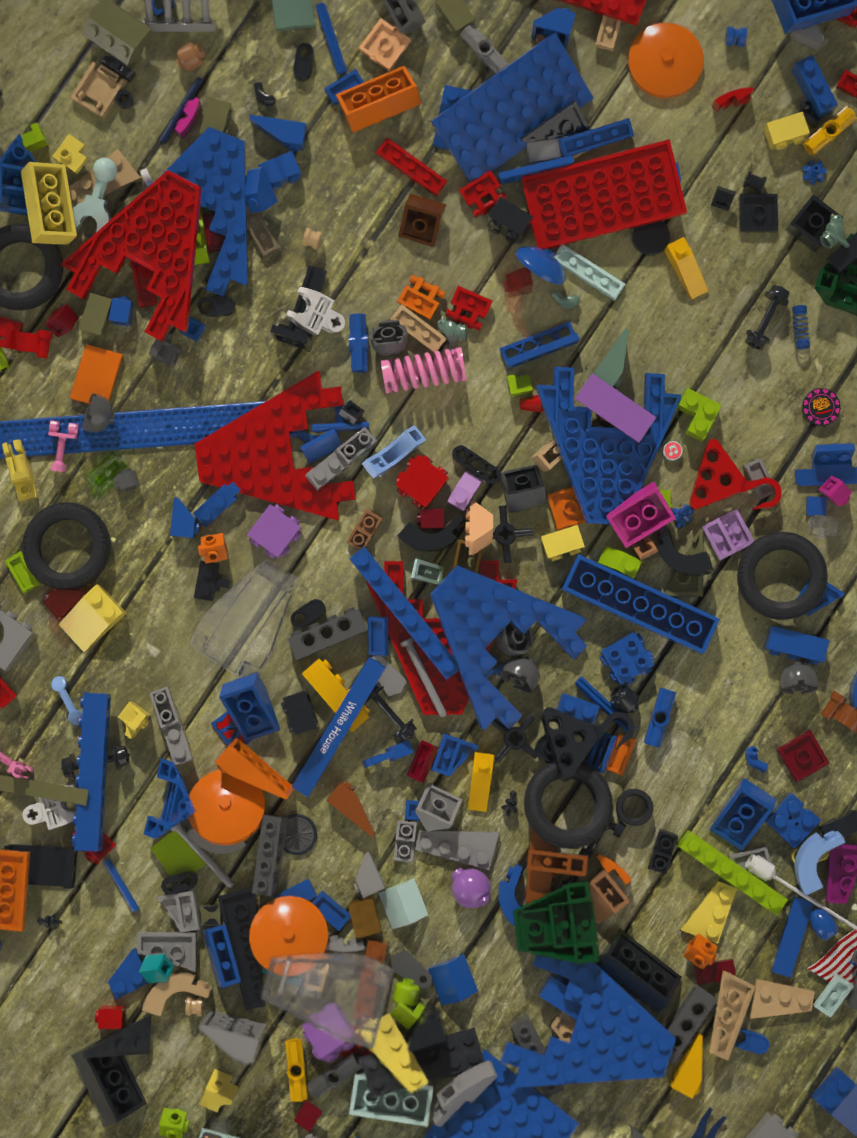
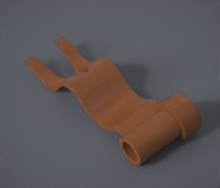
M833 691L830 696L831 699L821 712V715L828 720L834 718L857 734V710L845 703L847 699L844 696Z

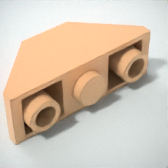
M470 501V509H466V520H470V522H466V534H469V536L466 535L465 547H469V555H474L492 543L493 514L475 501Z

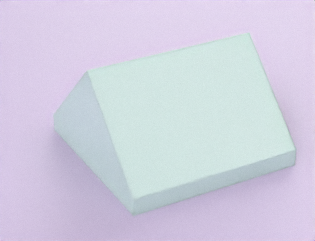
M415 878L378 892L392 929L410 925L428 915Z

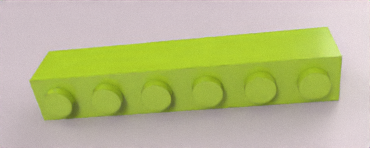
M687 830L677 844L679 848L776 916L788 901L784 896L691 831Z

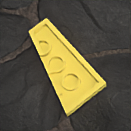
M390 1013L355 1032V1035L380 1059V1062L393 1073V1076L410 1094L428 1084V1080L412 1052L408 1053L407 1043Z

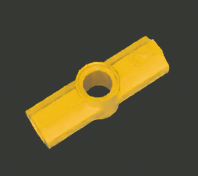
M846 106L835 117L827 121L822 128L803 143L807 153L814 156L828 143L834 141L841 132L857 120L855 112ZM826 129H832L834 134L827 133Z
M299 1038L289 1039L285 1041L290 1099L291 1101L299 1102L308 1099L303 1041ZM293 1066H299L302 1072L300 1074H295L292 1072L291 1068Z

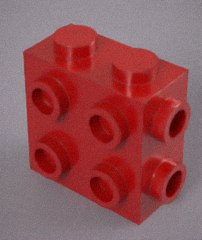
M418 454L416 458L413 456L408 461L407 470L404 473L401 471L395 479L397 482L395 486L398 488L396 492L404 498L406 496L410 497L413 500L411 503L417 508L421 509L423 507L427 509L448 482L449 477L445 469L440 466L436 468L432 465L433 461L426 455L422 457Z

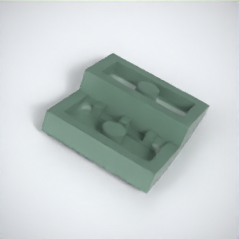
M271 0L275 31H293L295 28H313L315 26L312 0Z

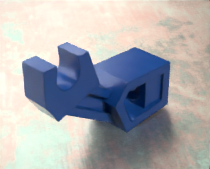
M407 740L386 748L385 753L363 760L362 763L364 768H367L384 760L390 759L391 762L414 752L410 741Z

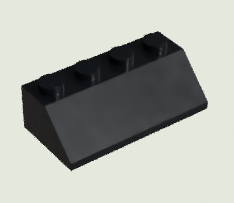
M621 929L616 932L601 952L599 962L595 963L617 984L656 1014L670 1003L682 976Z
M105 1037L71 1056L105 1126H109L126 1118L146 1105L147 1102L124 1055L81 1057V1052H84L91 1045H96L105 1040Z

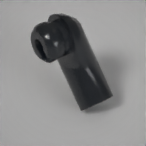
M257 82L253 84L257 102L264 106H273L276 99L273 95L264 92L263 83Z
M803 101L799 106V113L803 112L806 123L816 128L820 119L812 116L811 103Z

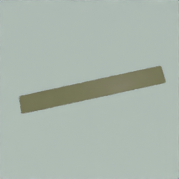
M0 775V791L80 805L87 804V789Z

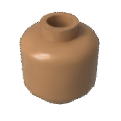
M188 43L177 51L178 59H176V62L181 69L185 68L187 71L192 72L204 63L205 54L198 44Z

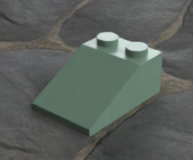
M627 328L624 329L594 372V375L614 389H617L623 380L621 375L624 369L629 333Z

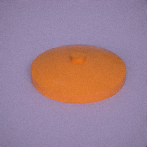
M658 23L644 29L633 41L628 55L629 73L634 83L643 92L657 98H674L689 91L698 81L704 64L703 50L698 39L688 29L674 23Z
M220 770L213 771L202 777L195 784L189 795L196 811L188 817L194 831L204 840L216 845H233L248 839L260 827L263 815H265L266 803L262 789Z
M294 896L280 897L265 904L254 917L249 935L250 946L256 960L269 972L279 976L301 975L316 966L323 957L328 944L327 924L320 910L311 902Z

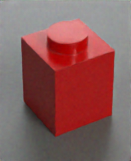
M102 1005L95 1013V1023H98V1029H122L125 1026V1005Z

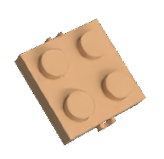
M380 18L360 45L359 51L390 72L411 43V39L400 33L397 26H391Z

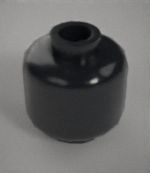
M617 686L610 694V703L619 712L625 714L633 713L639 706L637 704L639 697L629 686Z

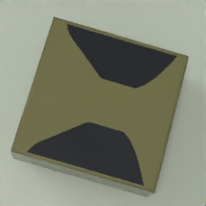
M201 905V926L221 925L220 905Z

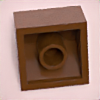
M410 193L405 203L398 237L434 247L443 221L446 204Z

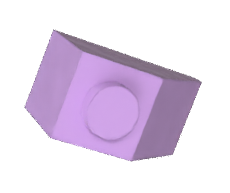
M465 471L449 497L447 504L464 513L483 480Z

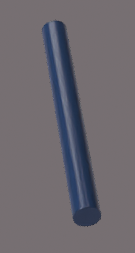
M200 77L195 79L159 139L161 143H167L177 122L184 114L183 109L186 103L194 98L203 83V79Z

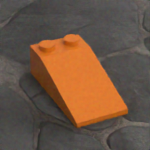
M238 737L215 761L217 768L221 772L281 798L287 799L294 790L293 785Z

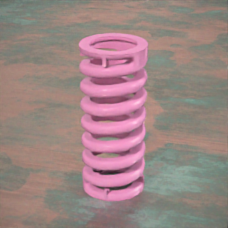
M461 347L451 349V352L449 349L444 350L443 359L441 353L435 351L433 361L431 355L427 352L423 356V363L420 355L415 354L413 365L410 357L405 356L403 359L404 371L400 359L396 357L393 360L394 374L391 367V359L381 360L386 394L392 392V389L394 392H399L400 381L405 391L409 390L410 379L413 388L418 389L420 387V377L423 386L429 387L430 375L433 384L438 386L440 384V373L444 384H449V367L454 382L457 383L459 380L466 381Z

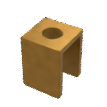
M458 540L453 569L457 566L460 546H465V541ZM481 549V550L479 551V553H478V558H477V563H476V569H475V573H477V574H478V569H479V564H480V558H481L482 549Z
M374 896L351 901L348 907L356 938L380 933L382 928Z

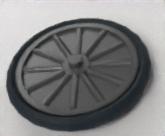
M289 815L284 851L293 855H301L310 851L317 840L315 824L305 815Z

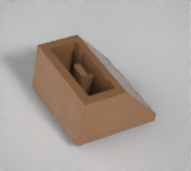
M604 868L588 880L597 923L614 915L630 902Z

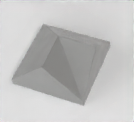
M428 783L415 812L426 831L449 829L453 824L463 799Z

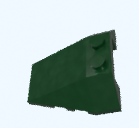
M850 233V235L846 238V241L850 239L854 234ZM827 262L818 274L814 289L826 305L857 316V262L841 273H838Z
M589 881L567 884L556 891L550 892L537 900L513 910L518 951L577 964L599 962L598 935Z

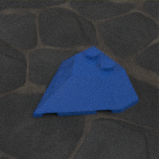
M18 134L0 158V211L28 216L21 170L29 162H36L31 152L27 151L22 143V137Z
M162 758L157 778L169 782L161 817L148 816L143 834L153 839L159 838L196 812L189 798L186 783L175 763Z

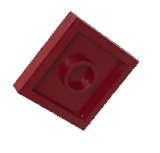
M811 730L776 748L795 783L830 764Z

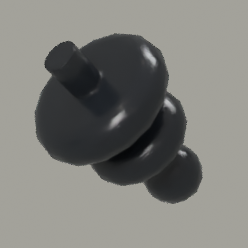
M511 791L510 799L505 800V803L508 805L501 807L503 811L507 812V817L510 816V813H517V809L513 807L517 805V801L514 800L517 796L515 791Z
M55 913L52 916L47 915L45 919L38 918L37 923L39 925L44 924L46 928L51 927L52 930H56L59 924H62V920Z

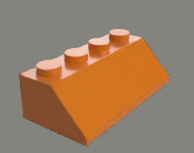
M405 66L336 94L352 133L422 104L417 86Z

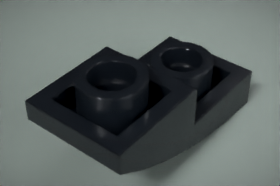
M850 810L839 818H832L818 826L822 837L824 838V835L831 831H838L843 838L857 832V810Z
M659 828L648 863V869L667 874L678 834Z

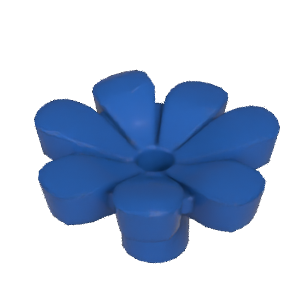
M811 160L808 162V166H803L802 171L806 173L802 177L803 180L807 181L810 179V184L815 185L817 180L822 183L824 181L823 175L827 174V169L822 168L823 162L818 161L815 164Z
M684 505L680 509L674 508L672 510L676 517L674 525L677 528H683L685 522L690 523V515L694 513V510L689 505Z

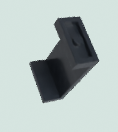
M7 844L2 848V850L30 852L28 884L62 886L63 889L75 887L78 851L74 850V848Z

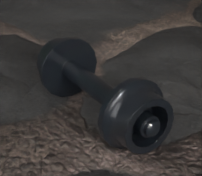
M772 285L770 290L764 294L771 303L757 331H746L745 343L752 349L763 350L764 346L770 342V339L763 334L778 304L787 306L789 303L788 297L790 292L783 288V286Z
M376 684L365 704L373 699L400 729L393 735L394 737H398L402 742L407 738H413L412 733L417 729L413 724L414 720L411 719L405 724L378 694L384 686Z
M113 745V754L108 755L107 763L114 762L116 769L121 770L123 766L129 765L130 754L126 746L118 747ZM70 754L69 757L61 760V770L65 778L73 777L76 779V776L79 775V767H77L75 755Z

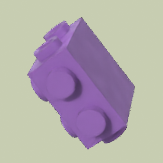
M270 504L247 534L250 537L249 542L257 548L260 545L266 549L264 553L272 559L275 556L278 559L281 556L285 557L291 549L289 547L293 541L297 542L302 535L300 532L302 528L299 526L301 522L293 516L288 518L284 515L285 510L277 504L275 507Z
M336 1004L326 1005L321 1013L307 1018L306 1023L302 1025L305 1039L311 1042L313 1046V1054L317 1059L326 1062L335 1060L340 1052L351 1049L355 1045L354 1043L359 1040L342 1008Z

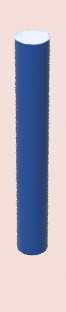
M356 422L355 424H312V432L330 431L333 428L335 431L361 430L364 427L369 429V422Z
M111 859L103 862L132 912L140 909Z

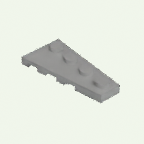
M419 830L415 850L489 870L499 832Z

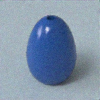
M820 908L811 911L810 922L815 934L820 939L826 941L838 933L835 920L826 911Z

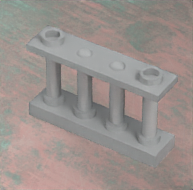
M145 0L146 18L141 22L152 28L151 32H215L217 29V20H212L209 15V0H201L202 17L200 20H193L191 17L190 0H182V20H174V17H172L171 0H163L165 16L163 20H156L153 17L152 0Z

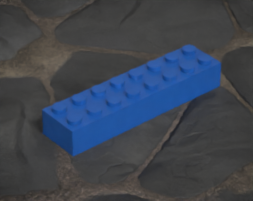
M579 554L576 556L561 591L700 655L705 654L720 620L709 613Z

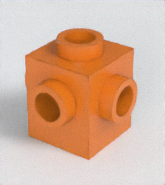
M223 533L201 537V545H198L200 557H204L205 564L228 559L227 544Z
M698 933L688 943L683 957L703 970L708 964L712 965L717 957L715 953L718 946Z

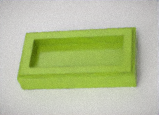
M22 551L5 560L23 594L41 585L40 581L27 568Z

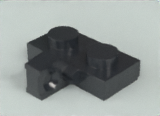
M200 560L194 598L214 601L215 591L219 592L220 587L230 589L231 581L223 580L222 575L218 574L219 563L211 562L205 564V561Z

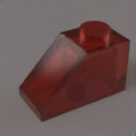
M527 267L506 275V281H503V288L505 293L508 292L509 298L532 292L533 281L531 271Z
M63 589L51 590L44 596L46 599L42 602L57 619L62 620L88 592Z

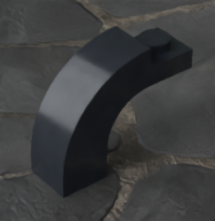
M458 513L445 529L435 534L424 533L409 522L397 537L415 550L423 552L439 551L457 540V537L452 533L460 531L464 526L462 523L464 518Z
M664 525L659 528L660 532L657 535L660 544L663 543V545L657 546V549L662 559L673 570L687 576H704L714 573L707 551L694 555L681 554L675 549L669 527Z

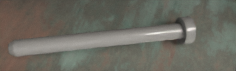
M413 638L400 643L402 648L406 647L441 718L445 717L446 711L412 644L414 642Z
M182 821L171 828L173 832L175 830L228 888L231 889L234 886V882L217 863L187 834L188 832L182 826Z

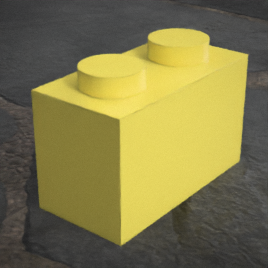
M803 112L768 122L763 129L770 150H782L788 144L794 143L797 145L803 143L810 133Z
M578 525L540 537L546 559H552V562L563 559L562 555L570 553V556L579 554L581 549L585 547Z

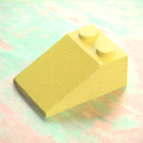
M96 584L59 623V626L85 653L127 613L101 585Z

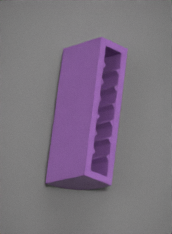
M593 373L575 397L577 401L638 443L656 418Z

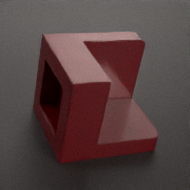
M65 304L55 309L45 324L58 338L71 332L79 318Z
M308 1097L293 1121L310 1132L322 1114V1110L310 1103L311 1099Z

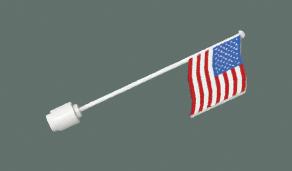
M752 854L745 864V868L748 869L749 873L764 882L774 878L854 929L837 941L819 961L808 967L809 970L828 982L837 973L853 984L857 964L852 962L851 959L854 950H857V926L808 895L805 896L802 891L775 875V865L759 855L755 856Z

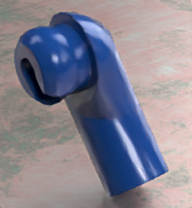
M750 746L745 751L748 765L764 773L768 764L760 761L757 754L758 749L755 746Z

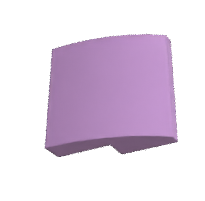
M738 508L702 526L719 560L734 554L755 541Z

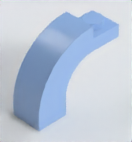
M414 425L405 430L382 451L366 459L362 465L373 479L378 476L381 477L410 456L426 439Z
M838 831L828 832L824 835V838L815 833L804 841L799 848L795 858L794 870L798 885L805 896L823 888L817 875V863L825 852L845 843L843 836Z

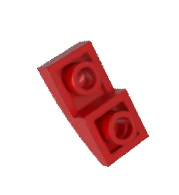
M746 87L725 93L714 100L712 107L717 112L721 108L722 110L727 109L732 103L735 107L740 104L745 105L752 99L751 95L754 89Z

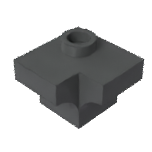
M167 333L163 342L155 339L149 355L153 360L174 369L182 351L172 345V336Z

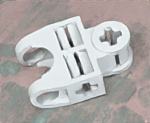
M299 287L297 293L305 300L306 310L298 314L288 310L286 317L291 322L312 335H318L321 329L328 333H334L344 328V317L331 309L335 300L318 291ZM334 319V323L336 324V326L332 327L333 323L331 322V320Z
M66 785V786H69V787H75V788H76V785ZM39 798V803L27 806L23 811V819L26 823L34 825L46 821L48 830L73 822L74 815L77 814L76 810L67 809L63 801ZM33 811L38 812L37 816L31 817V813H33Z

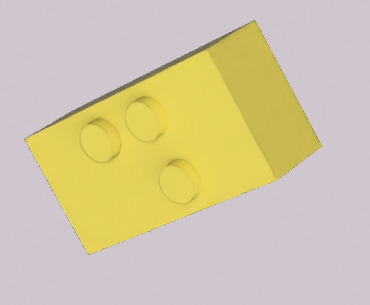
M29 162L21 170L32 243L68 245L77 237L65 164Z

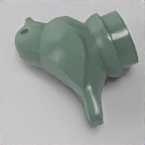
M831 214L830 222L826 226V231L820 237V241L828 249L836 246L837 243L848 248L850 245L845 240L842 217Z
M444 316L441 317L437 325L447 338L451 352L457 341L467 340L466 325L456 324L453 321H447Z

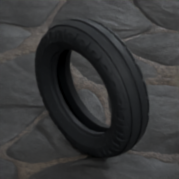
M12 224L0 228V252L5 247L14 243H30L41 250L45 260V271L40 282L28 291L10 292L0 286V306L16 311L30 310L47 302L57 291L63 276V266H61L63 259L57 244L32 243L30 225Z
M64 502L50 505L32 518L23 536L22 552L27 568L38 581L54 589L74 590L90 584L103 572L110 557L111 540L105 523L93 510L81 504ZM62 520H75L82 523L88 529L93 542L92 553L87 563L79 570L71 573L54 571L46 564L41 553L43 535L50 526Z
M774 532L755 540L743 553L737 570L738 587L746 603L757 613L776 620L798 618L811 611L823 597L828 581L826 562L819 549L805 537L790 532ZM775 550H789L801 556L810 571V583L806 591L797 599L789 602H776L765 597L759 591L754 578L755 568L763 556Z
M561 760L564 766H570L569 760ZM551 762L539 769L526 787L524 811L527 821L542 840L553 846L564 849H576L587 846L596 841L606 831L611 821L613 798L610 788L598 771L582 762L571 779L581 782L591 792L595 803L593 818L589 824L577 830L559 828L549 821L542 807V795L545 788L553 781L560 779L555 763Z

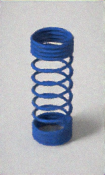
M793 306L792 313L796 314L793 316V319H796L793 322L796 324L794 326V329H796L794 333L797 335L795 336V339H797L795 342L796 349L809 348L811 345L810 338H796L801 335H809L810 333H796L797 331L808 330L809 328H795L799 325L809 324L795 323L798 320H806L808 318H794L797 315L807 314V306Z

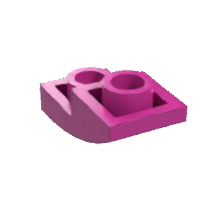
M197 97L186 103L183 109L186 118L180 119L176 124L175 130L182 139L191 131L200 114L202 106Z

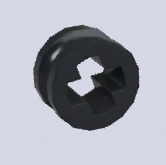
M121 90L115 96L116 103L120 108L129 109L133 105L134 99L129 91ZM125 96L128 102L124 103L121 97Z

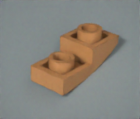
M366 508L346 543L358 550L363 547L366 548L383 517Z

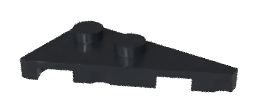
M573 100L520 137L521 142L531 143L537 142V140L558 139L591 129L577 102Z
M146 1014L143 1016L144 1018L137 1022L130 1023L124 1029L105 1037V1040L91 1045L84 1052H81V1057L150 1054L152 1015Z

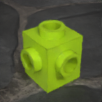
M164 1108L159 1123V1136L183 1138L184 1132H188L190 1120H187V1112L181 1109Z

